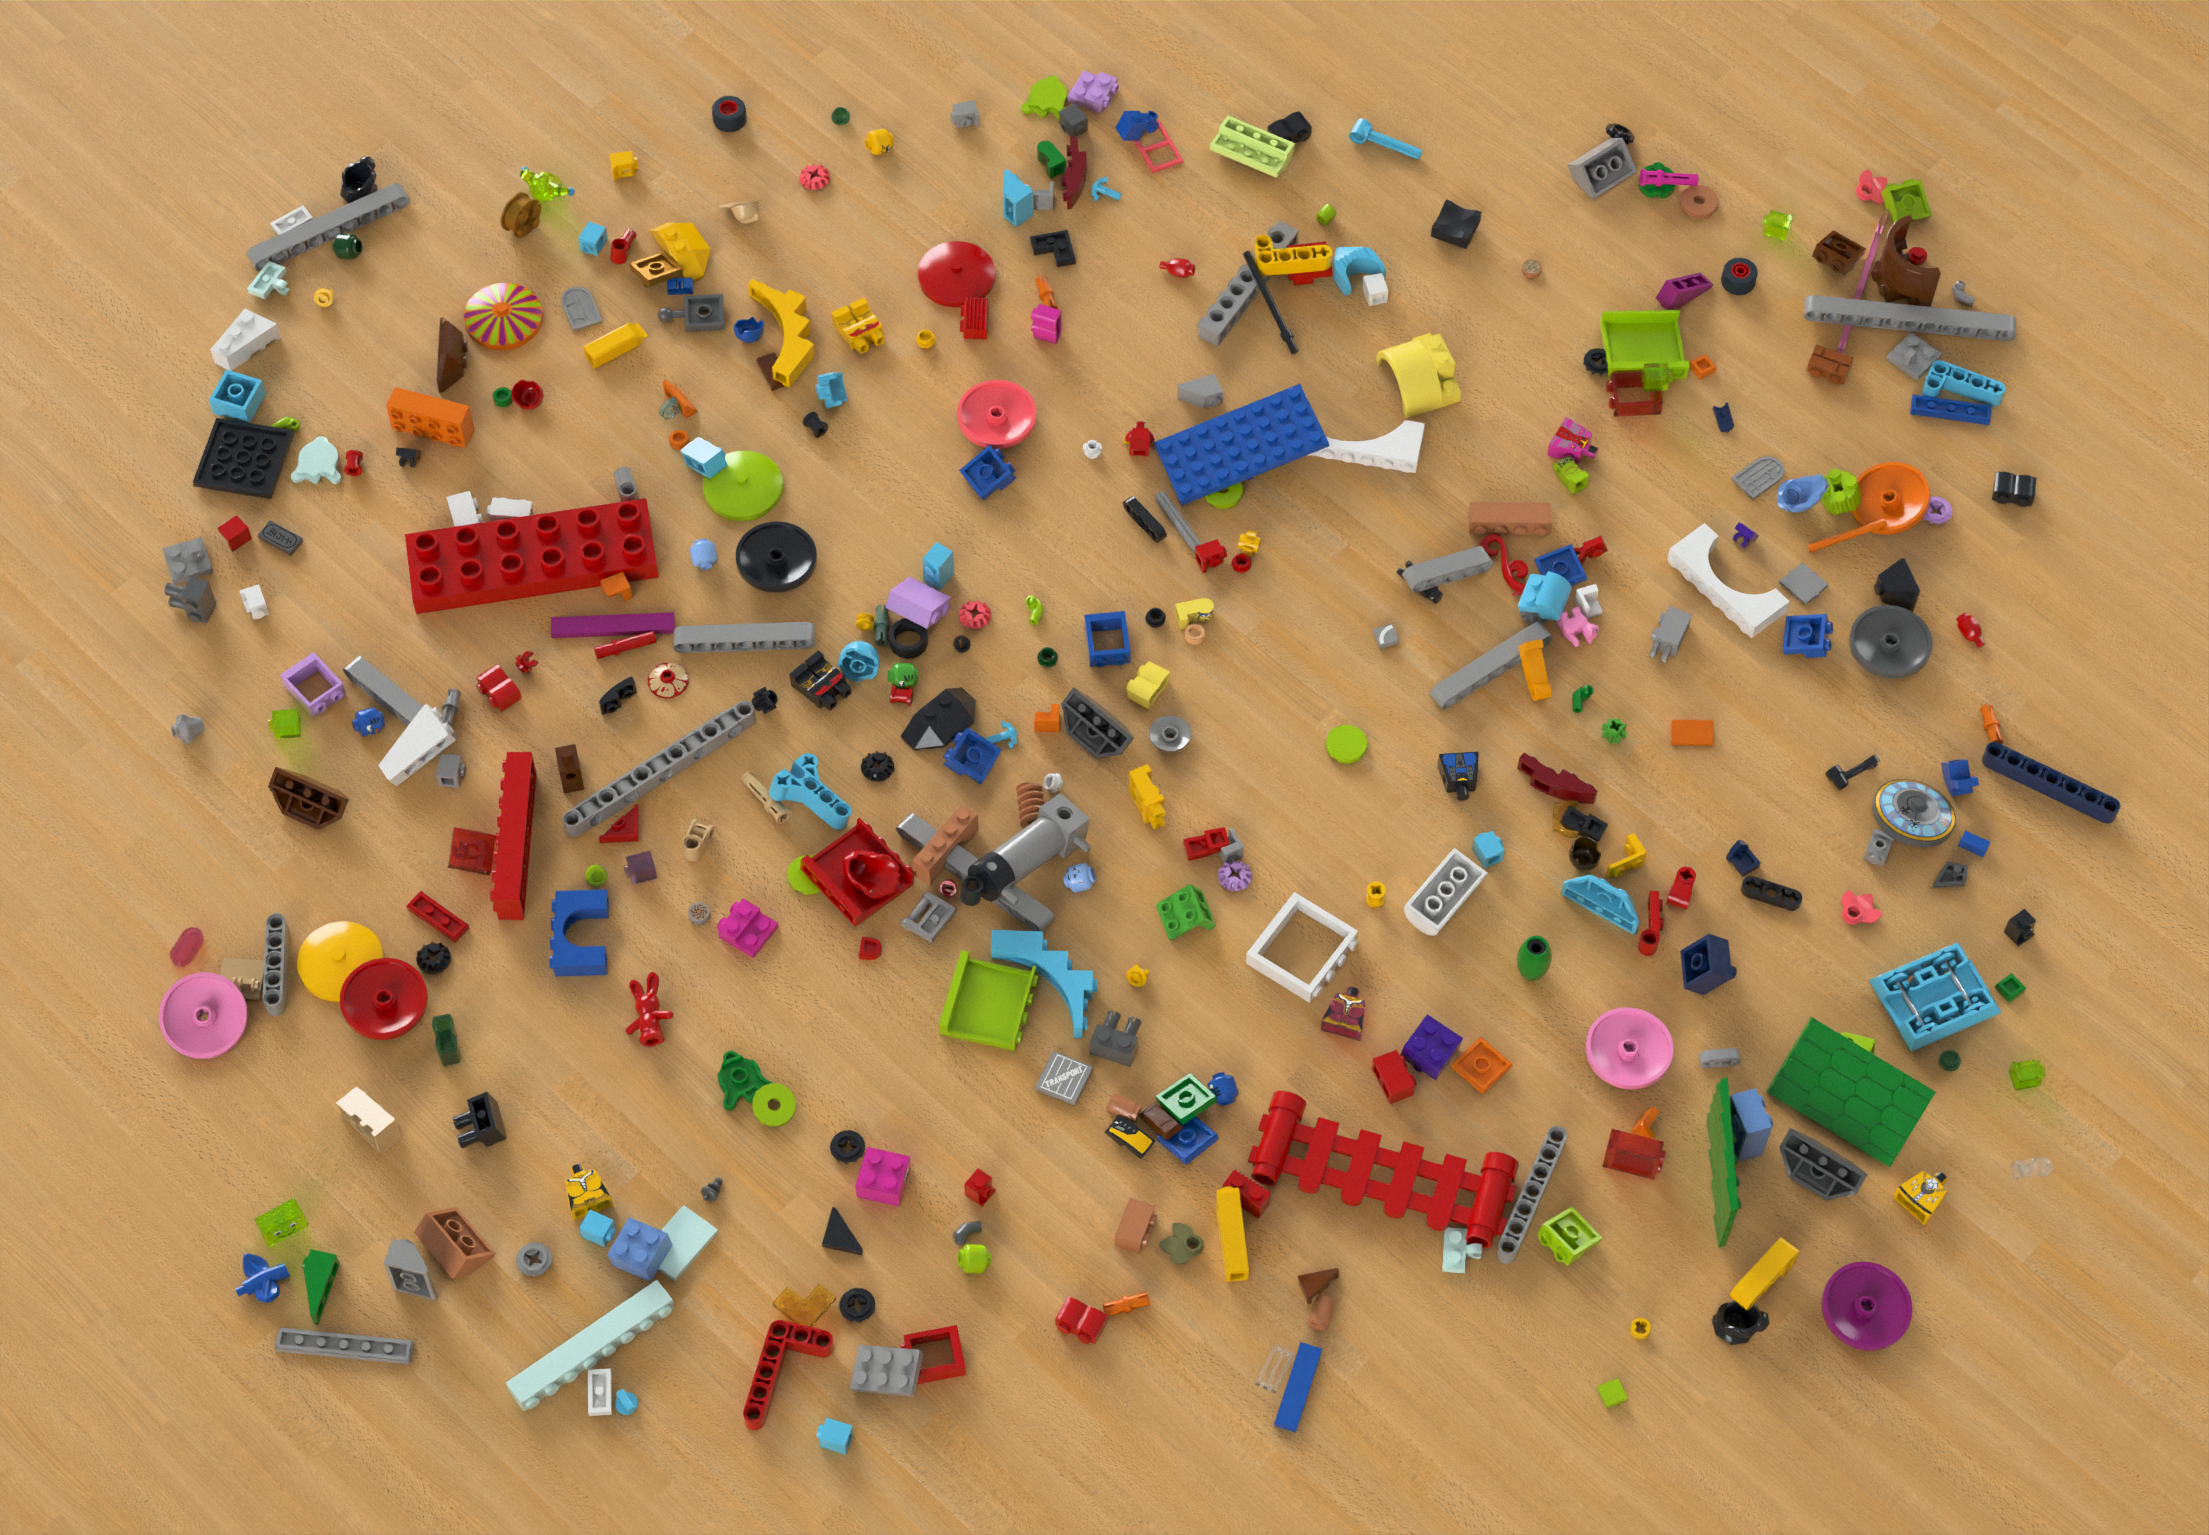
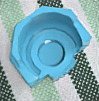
M842 372L817 375L818 384H815L817 397L819 400H824L826 408L842 405V402L848 401Z

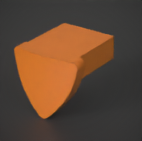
M1655 1106L1645 1110L1630 1131L1641 1140L1653 1145L1656 1138L1649 1127L1660 1111Z

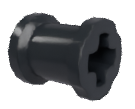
M810 412L803 419V425L809 427L816 438L823 436L828 430V424L822 422L816 412Z

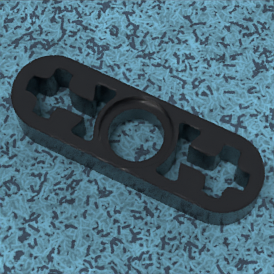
M1134 496L1123 501L1126 512L1153 541L1159 543L1167 537L1163 526Z
M1754 876L1744 878L1741 885V892L1744 896L1789 911L1797 910L1802 902V895L1798 890ZM1750 884L1754 885L1752 890L1748 889ZM1772 889L1776 891L1777 896L1769 897L1766 891ZM1791 897L1795 898L1793 903L1789 902Z

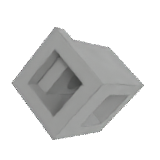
M975 100L952 105L953 112L950 113L951 123L956 125V128L970 125L979 127V113Z
M1874 828L1863 859L1872 864L1884 866L1893 838L1887 833Z

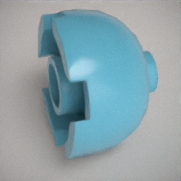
M854 641L847 644L842 649L838 660V666L847 679L854 682H861V679H873L877 675L880 663L876 649L864 641Z

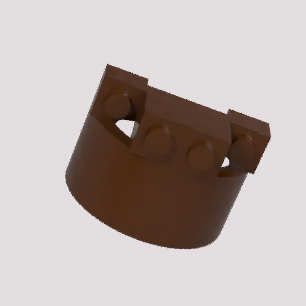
M1907 215L1897 220L1890 227L1880 261L1875 262L1871 276L1879 287L1880 295L1884 297L1887 303L1908 298L1910 305L1931 307L1941 272L1938 267L1922 268L1908 263L1910 254H1903L1902 250L1908 247L1905 238L1913 218L1911 215Z

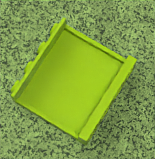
M1680 310L1603 311L1600 329L1603 347L1606 351L1609 380L1686 379L1690 366L1689 361H1685L1678 324Z
M961 950L939 1022V1034L1015 1051L1017 1043L1021 1044L1022 1025L1027 1024L1029 1012H1026L1027 1007L1032 1006L1034 994H1032L1033 987L1037 988L1039 975H1036V966H1033L1031 971L972 959L968 951Z

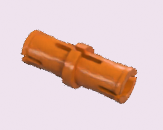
M1041 276L1037 277L1035 283L1039 290L1040 300L1043 301L1045 306L1058 309L1054 300V291L1050 288L1047 277L1042 276L1043 281Z
M1989 704L1988 709V705H1984L1980 708L1984 720V730L1988 733L1990 743L1997 742L2002 744L2004 740L1999 729L2000 722L1996 719L1994 707Z
M1145 1291L1129 1297L1124 1295L1122 1299L1103 1303V1309L1109 1317L1123 1312L1131 1313L1133 1309L1149 1306L1150 1301Z

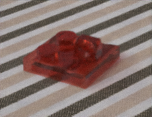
M454 827L448 868L490 876L496 835Z

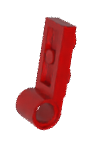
M1650 891L1648 897L1649 929L1641 933L1638 943V950L1644 956H1652L1656 953L1660 939L1659 931H1663L1664 920L1660 918V912L1663 910V900L1659 899V891ZM1644 941H1650L1653 944H1647Z

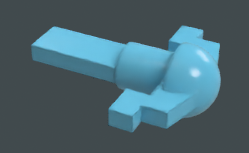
M1100 177L1092 185L1091 196L1094 197L1095 201H1098L1100 197L1097 195V192L1118 201L1122 194L1101 185L1102 182L1107 183L1108 177H1104V179Z
M1002 721V728L1007 727V731L985 738L993 744L1011 738L1012 742H1009L1008 745L1012 749L1014 748L1013 745L1017 744V731L1010 722L1005 723V721Z

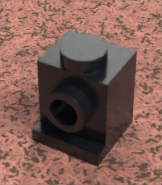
M2023 909L2009 919L2004 932L2019 947L2035 935L2033 928L2036 920L2026 909Z

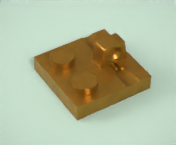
M665 252L630 263V270L641 279L642 285L646 288L683 275V268Z

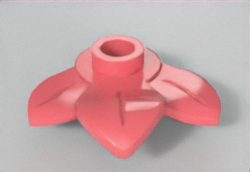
M1869 169L1862 172L1859 177L1860 184L1856 188L1858 198L1863 201L1872 200L1875 203H1884L1881 192L1887 185V178L1873 177Z
M1848 890L1842 896L1841 903L1844 908L1842 918L1846 923L1850 925H1857L1860 922L1870 924L1881 917L1882 912L1872 908V894L1856 897L1854 893Z

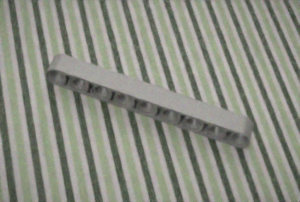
M401 184L389 185L251 247L247 251V257L255 270L261 271L268 261L280 264L335 239L339 234L349 233L406 207L410 202V198Z
M910 813L896 827L897 833L920 851L938 831L913 813ZM957 844L949 853L944 868L963 881L968 877L969 866L979 859ZM1016 885L1011 891L1019 898L1017 904H1012L1003 895L997 900L992 901L1032 931H1044L1055 918L1047 907Z

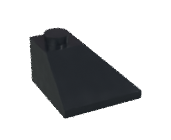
M1905 558L1898 560L1880 573L1876 584H1874L1875 593L1880 596L1883 603L1914 611L1920 589Z

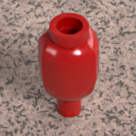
M1173 258L1169 262H1160L1159 268L1167 270L1173 276L1188 278L1195 274V265L1191 264L1187 259Z
M1967 613L1956 618L1958 622L1957 627L1961 634L1968 641L1974 642L1978 648L1985 645L1981 638L1982 630L1977 620Z

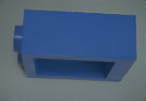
M1125 611L1084 615L1090 667L1130 663L1131 651ZM1121 629L1124 649L1094 651L1092 632Z

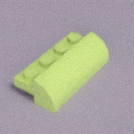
M1227 115L1219 126L1218 134L1210 143L1209 150L1277 178L1281 171H1285L1294 152L1295 143Z

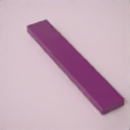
M674 612L551 617L552 638L640 635L654 631V634L674 633L675 629Z

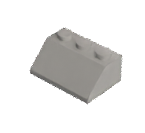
M1609 138L1567 165L1574 182L1592 199L1637 172L1623 138Z
M393 1239L384 1261L393 1290L436 1301L438 1296L431 1276L415 1244L407 1239Z

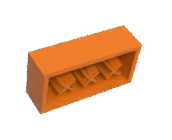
M398 387L394 388L386 404L391 427L398 432H407L417 437L422 436L436 442L442 441L452 446L466 448L474 431L470 407L467 405Z

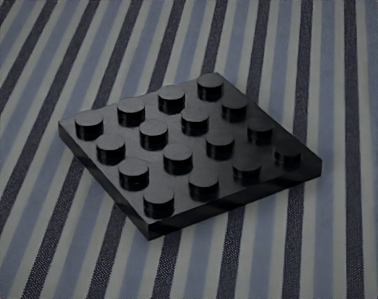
M216 418L193 479L194 487L271 499L294 436L293 430Z

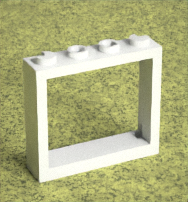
M1294 892L1246 953V964L1310 1003L1314 997L1320 996L1325 982L1329 983L1335 975V969L1345 963L1348 952L1355 950V946L1359 942L1357 940L1358 931ZM1297 910H1300L1345 938L1310 985L1262 956Z

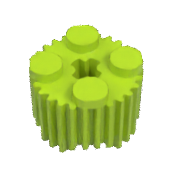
M1836 468L1831 469L1827 476H1823L1827 479L1830 486L1821 499L1822 505L1828 513L1835 516L1840 513H1849V510H1857L1856 507H1859V504H1861V490L1856 477L1852 473L1850 474L1849 471L1843 470L1842 472Z

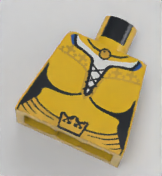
M576 1164L570 1168L573 1177L567 1178L565 1183L573 1221L585 1217L589 1210L598 1212L613 1206L611 1195L595 1169L585 1172L582 1164Z

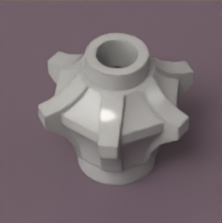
M184 713L176 716L177 721L175 725L171 726L173 736L182 739L184 744L191 743L197 735L204 733L205 730L201 717H189Z

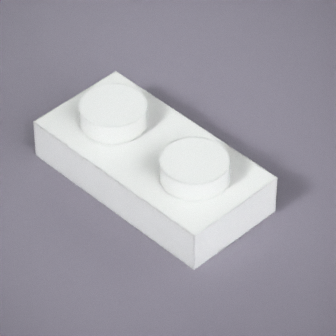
M301 206L271 222L270 225L273 231L280 235L313 220V217L304 206Z
M611 1368L588 1370L589 1416L612 1415Z

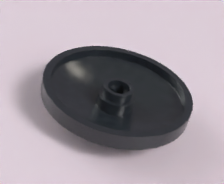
M767 522L753 527L742 536L736 548V565L741 577L754 588L766 592H786L801 586L811 577L817 564V550L811 536L802 528L787 522Z

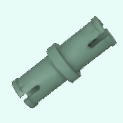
M882 605L876 607L874 629L876 630L875 644L880 646V639H882V646L888 644L890 622L888 621L889 609L885 608L886 605H884L883 612H881Z

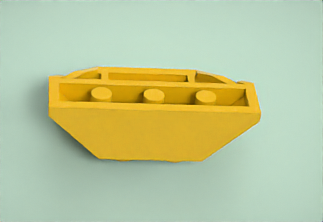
M667 222L650 230V233L661 249L683 268L682 278H692L694 282L704 277L711 248L693 223Z

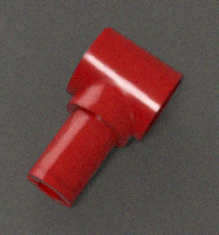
M626 229L621 238L614 239L611 242L610 260L613 263L623 264L627 261L631 243L637 236L635 231L632 230L630 232V229Z

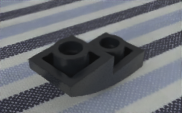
M632 676L619 682L599 700L602 715L615 712L621 708L620 700L630 698L633 694L637 693Z

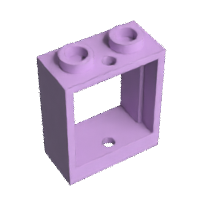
M314 652L280 675L283 686L312 717L324 712L327 707L334 702L340 701L346 695L343 683ZM318 671L332 688L310 703L295 686Z

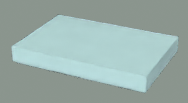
M683 1205L661 1230L668 1233L673 1245L658 1270L676 1282L718 1234V1229Z

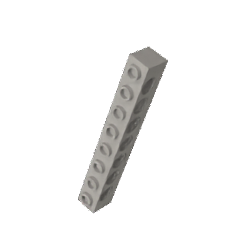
M1278 221L1275 226L1269 229L1267 236L1272 240L1273 249L1288 248V246L1298 243L1299 230ZM1252 252L1251 255L1255 261L1254 252ZM1247 263L1239 268L1237 276L1229 281L1227 289L1219 294L1217 302L1212 304L1208 309L1207 315L1199 320L1197 328H1199L1198 337L1219 346L1260 293L1257 282ZM1262 275V277H1263L1265 283H1267V282L1269 281V279L1272 277V275H1271V276H1263V275Z

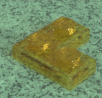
M818 1284L803 1299L787 1286L772 1303L777 1310L794 1323L812 1327L836 1301V1296L821 1284Z

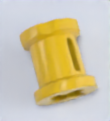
M1372 882L1367 887L1366 903L1371 908H1380L1384 904L1386 888L1381 882Z

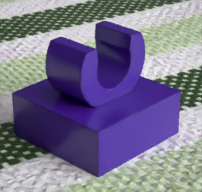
M1739 522L1735 527L1739 533L1733 536V540L1737 542L1740 537H1743L1744 542L1741 546L1745 548L1749 544V539L1755 542L1759 536Z

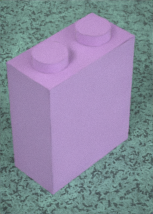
M909 576L890 590L885 608L927 629L931 625L936 624L943 616L946 617L951 608L949 605L951 597Z

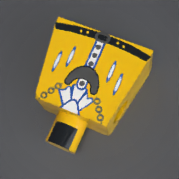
M1921 1171L1896 1189L1893 1199L1922 1224L1926 1225L1945 1198L1947 1190L1942 1185L1947 1182V1177L1940 1171L1933 1177L1926 1171Z

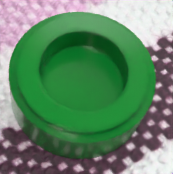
M506 387L496 389L493 392L495 405L498 407L509 406L513 402L511 390Z

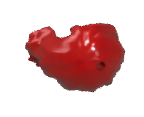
M856 850L843 859V874L847 881L855 886L857 890L864 891L866 896L875 900L886 895L890 896L891 893L896 891V886L899 885L898 879L901 876L898 873L900 866L897 865V861H894L890 855Z

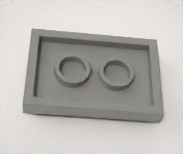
M859 1345L850 1389L855 1392L915 1397L924 1352L915 1349Z

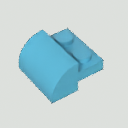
M1548 571L1546 576L1530 574L1518 604L1519 611L1538 613L1542 619L1559 621L1572 587L1564 577Z

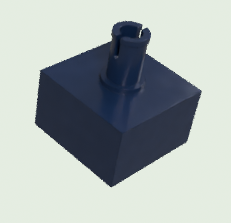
M1707 934L1680 951L1684 989L1705 995L1725 982L1732 980V978L1734 979L1737 969L1731 966L1729 942L1727 939Z

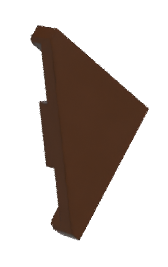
M1338 1268L1298 1276V1283L1307 1304H1311V1299L1317 1294L1320 1295L1330 1285L1332 1279L1339 1278Z

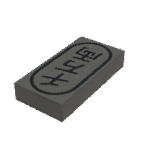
M269 521L258 534L259 539L290 556L303 543L302 537L272 521Z

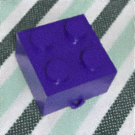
M1427 1014L1404 1045L1400 1056H1403L1407 1062L1412 1064L1417 1072L1422 1071L1434 1080H1437L1460 1048L1463 1038Z

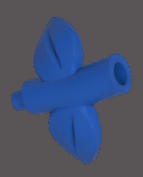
M245 1253L243 1256V1271L248 1279L242 1281L243 1285L235 1288L238 1297L246 1293L248 1296L255 1293L254 1295L258 1301L268 1303L280 1295V1288L276 1282L290 1277V1274L284 1262L269 1268L268 1262L264 1258Z

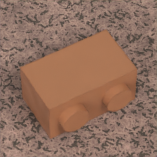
M1129 1198L1115 1234V1245L1140 1253L1142 1247H1146L1149 1242V1228H1154L1158 1215L1155 1214V1206Z

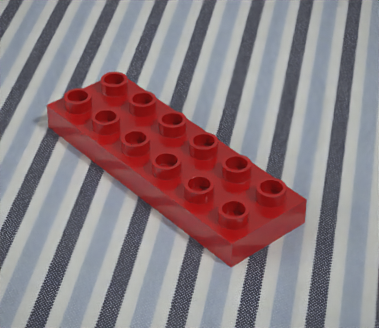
M646 498L405 534L412 600L416 614L600 587V580L621 572L624 573L628 582L659 578Z

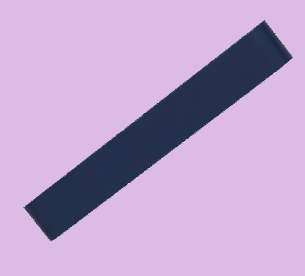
M1991 742L1986 746L1982 756V763L1987 768L2100 822L2109 824L2116 819L2120 810V803L2114 797L2000 743Z

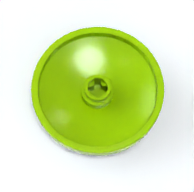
M736 451L726 454L727 466L709 479L706 476L703 478V493L708 506L721 517L734 521H749L766 515L775 508L783 493V479L778 466L765 455L752 451Z

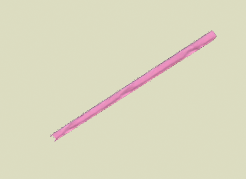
M1881 217L1854 299L1860 300L1878 246L1877 241ZM1884 225L1881 226L1880 234L1882 233ZM1845 325L1837 352L1843 354L1852 325Z

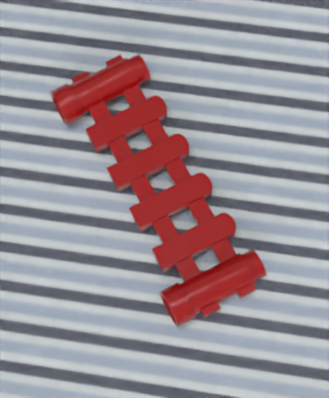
M1274 1092L1268 1108L1269 1115L1263 1113L1258 1131L1263 1132L1259 1146H1252L1248 1158V1163H1252L1254 1167L1251 1177L1256 1182L1266 1186H1274L1277 1184L1279 1176L1282 1173L1299 1177L1298 1187L1305 1193H1317L1321 1184L1342 1189L1341 1200L1349 1206L1361 1205L1363 1197L1366 1196L1385 1202L1383 1212L1391 1218H1402L1405 1215L1406 1209H1411L1428 1214L1426 1224L1436 1231L1446 1230L1449 1221L1466 1225L1468 1229L1466 1241L1470 1244H1482V1248L1491 1247L1493 1238L1496 1235L1502 1236L1507 1222V1218L1502 1217L1506 1202L1512 1203L1517 1187L1511 1184L1515 1181L1519 1162L1512 1156L1500 1152L1487 1153L1481 1167L1482 1175L1479 1176L1465 1172L1467 1159L1446 1154L1443 1165L1422 1159L1425 1147L1403 1141L1399 1153L1379 1147L1382 1135L1361 1129L1358 1139L1354 1140L1337 1135L1339 1123L1318 1117L1315 1128L1298 1124L1302 1120L1307 1105L1306 1101L1292 1092ZM1292 1141L1309 1145L1305 1160L1288 1155ZM1331 1152L1352 1157L1347 1172L1327 1167ZM1374 1164L1394 1169L1390 1185L1369 1179ZM1416 1176L1437 1182L1433 1197L1412 1191ZM1459 1189L1476 1193L1472 1208L1455 1204Z

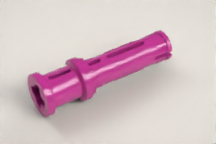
M1641 169L1639 174L1640 186H1645V184L1655 185L1656 187H1660L1663 184L1697 186L1699 181L1698 174L1664 173L1659 169L1657 171Z

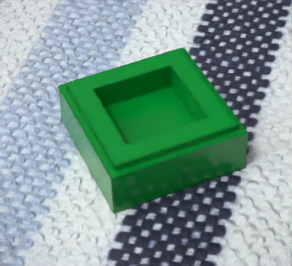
M2012 973L1995 985V989L2009 1003L2026 991V987Z

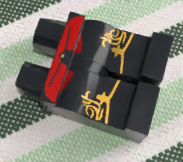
M819 650L805 660V664L802 663L789 673L791 686L815 703L819 709L824 706L831 711L838 704L835 698L836 695L839 694L841 697L847 698L852 693L851 687L846 682V676L836 667L832 666Z

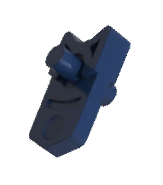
M1725 403L1722 408L1713 406L1712 410L1720 432L1728 433L1734 428L1729 404Z

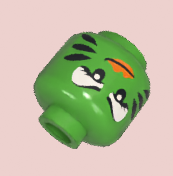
M895 663L892 669L888 670L887 680L892 685H896L897 688H913L918 683V669L914 668V665L911 663Z

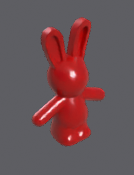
M654 972L649 973L647 977L646 994L641 983L631 980L629 983L630 991L636 1000L635 1009L640 1017L630 1024L625 1032L631 1035L640 1029L641 1036L639 1037V1042L646 1047H654L665 1041L659 1019L673 1018L672 1011H659L660 1002L657 997L659 976Z

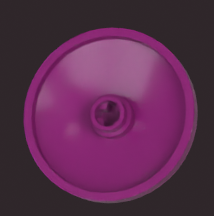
M1854 1262L1843 1266L1831 1276L1822 1293V1314L1828 1328L1840 1341L1855 1349L1876 1351L1890 1347L1904 1335L1912 1319V1300L1907 1287L1894 1272L1876 1263Z

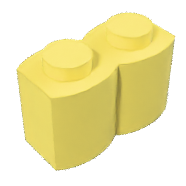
M1150 661L1145 666L1142 665L1137 672V677L1134 680L1131 679L1126 687L1127 698L1149 709L1170 681V672Z

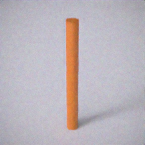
M1881 519L1807 545L1808 550L1811 553L1887 526L1886 520Z

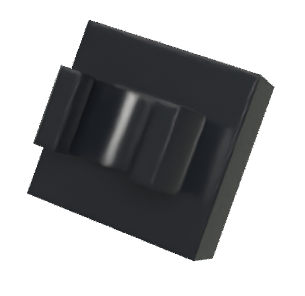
M397 447L396 456L401 457L399 465L404 467L405 460L409 459L410 467L414 468L416 465L414 458L420 459L421 451Z

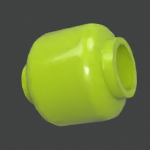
M966 1244L958 1251V1267H961L965 1273L982 1274L987 1266L991 1265V1253H988L984 1245Z

